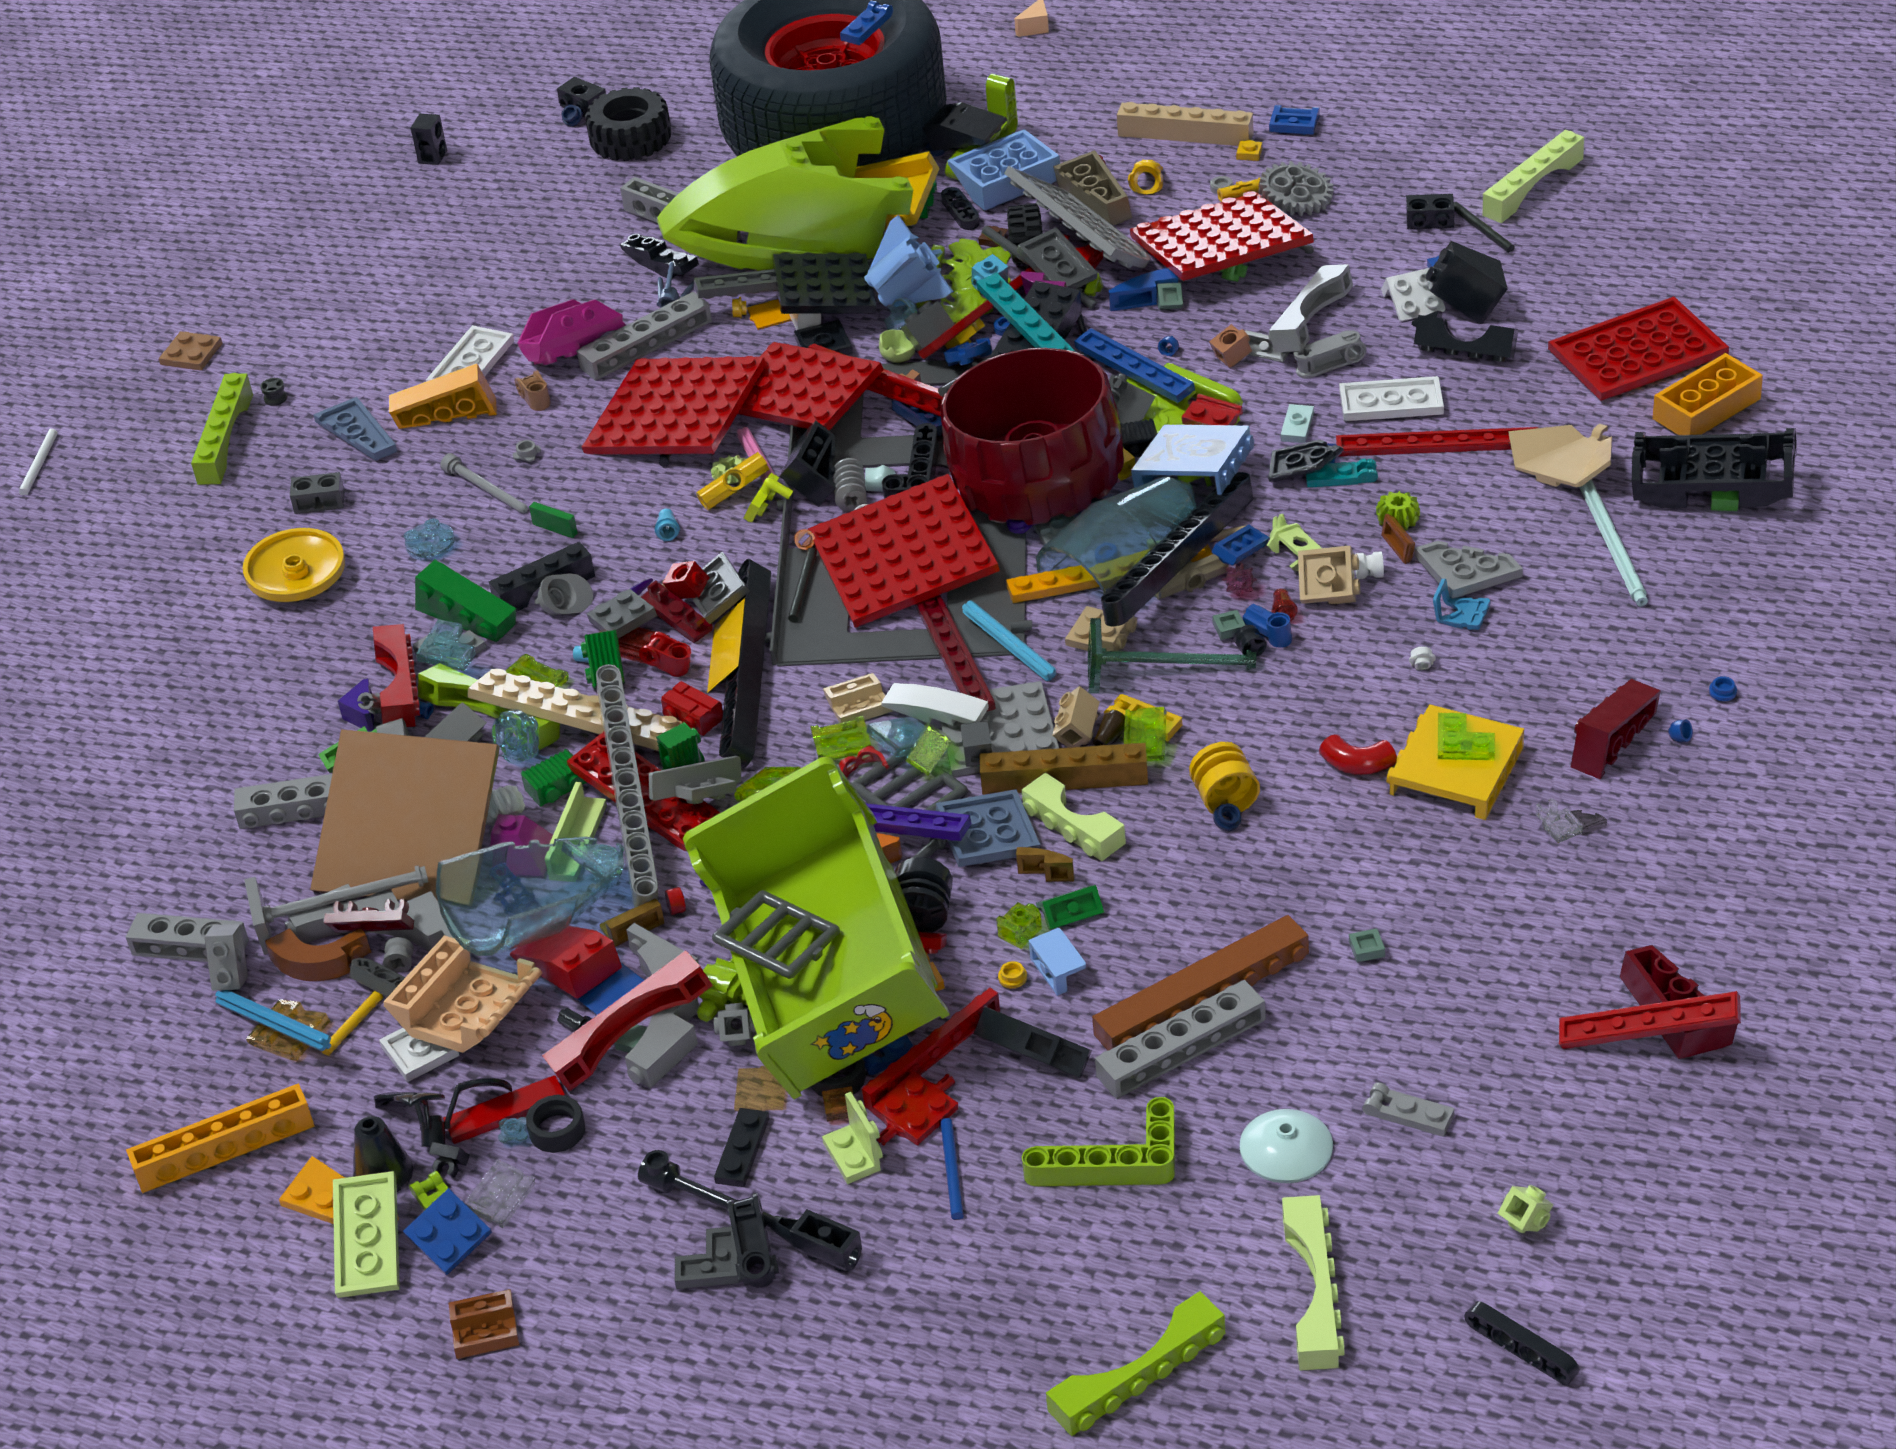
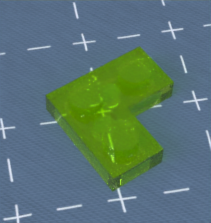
M1438 713V759L1495 760V733L1466 732V713Z

